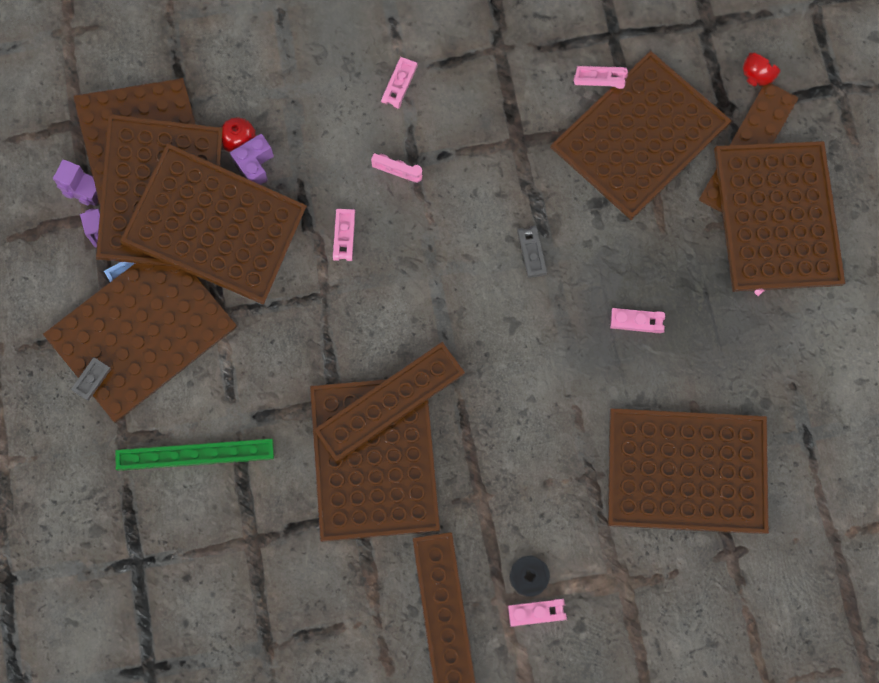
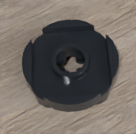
M524 556L513 564L509 579L511 586L519 595L534 597L541 594L547 588L550 572L548 566L537 557ZM526 571L535 574V577L532 579L533 582L524 579V576L527 575Z

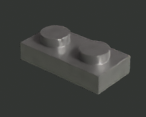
M93 358L71 390L89 401L111 368Z

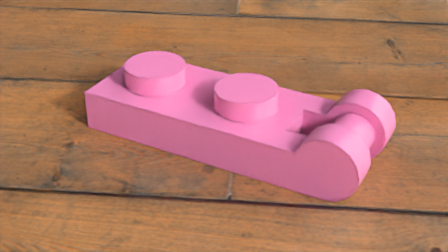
M400 57L382 97V103H389L395 108H400L403 97L417 69L416 62ZM391 94H397L396 98L392 97Z
M577 66L574 83L575 85L615 86L618 89H622L625 87V78L627 77L628 70L623 67Z
M373 154L371 159L372 167L416 183L422 180V168L419 165L411 167L401 160L394 161L389 159L384 154Z
M336 209L334 261H339V259L353 260L355 210ZM340 247H347V252L340 251Z
M612 308L610 328L664 333L665 326L663 325V320H665V313ZM650 320H655V325H650Z
M564 599L508 606L510 627L567 620L566 613L563 610V606H565ZM550 607H555L556 615H550Z

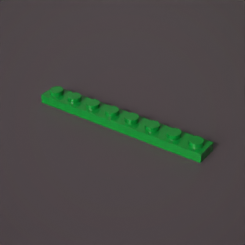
M273 439L116 450L117 471L274 460Z

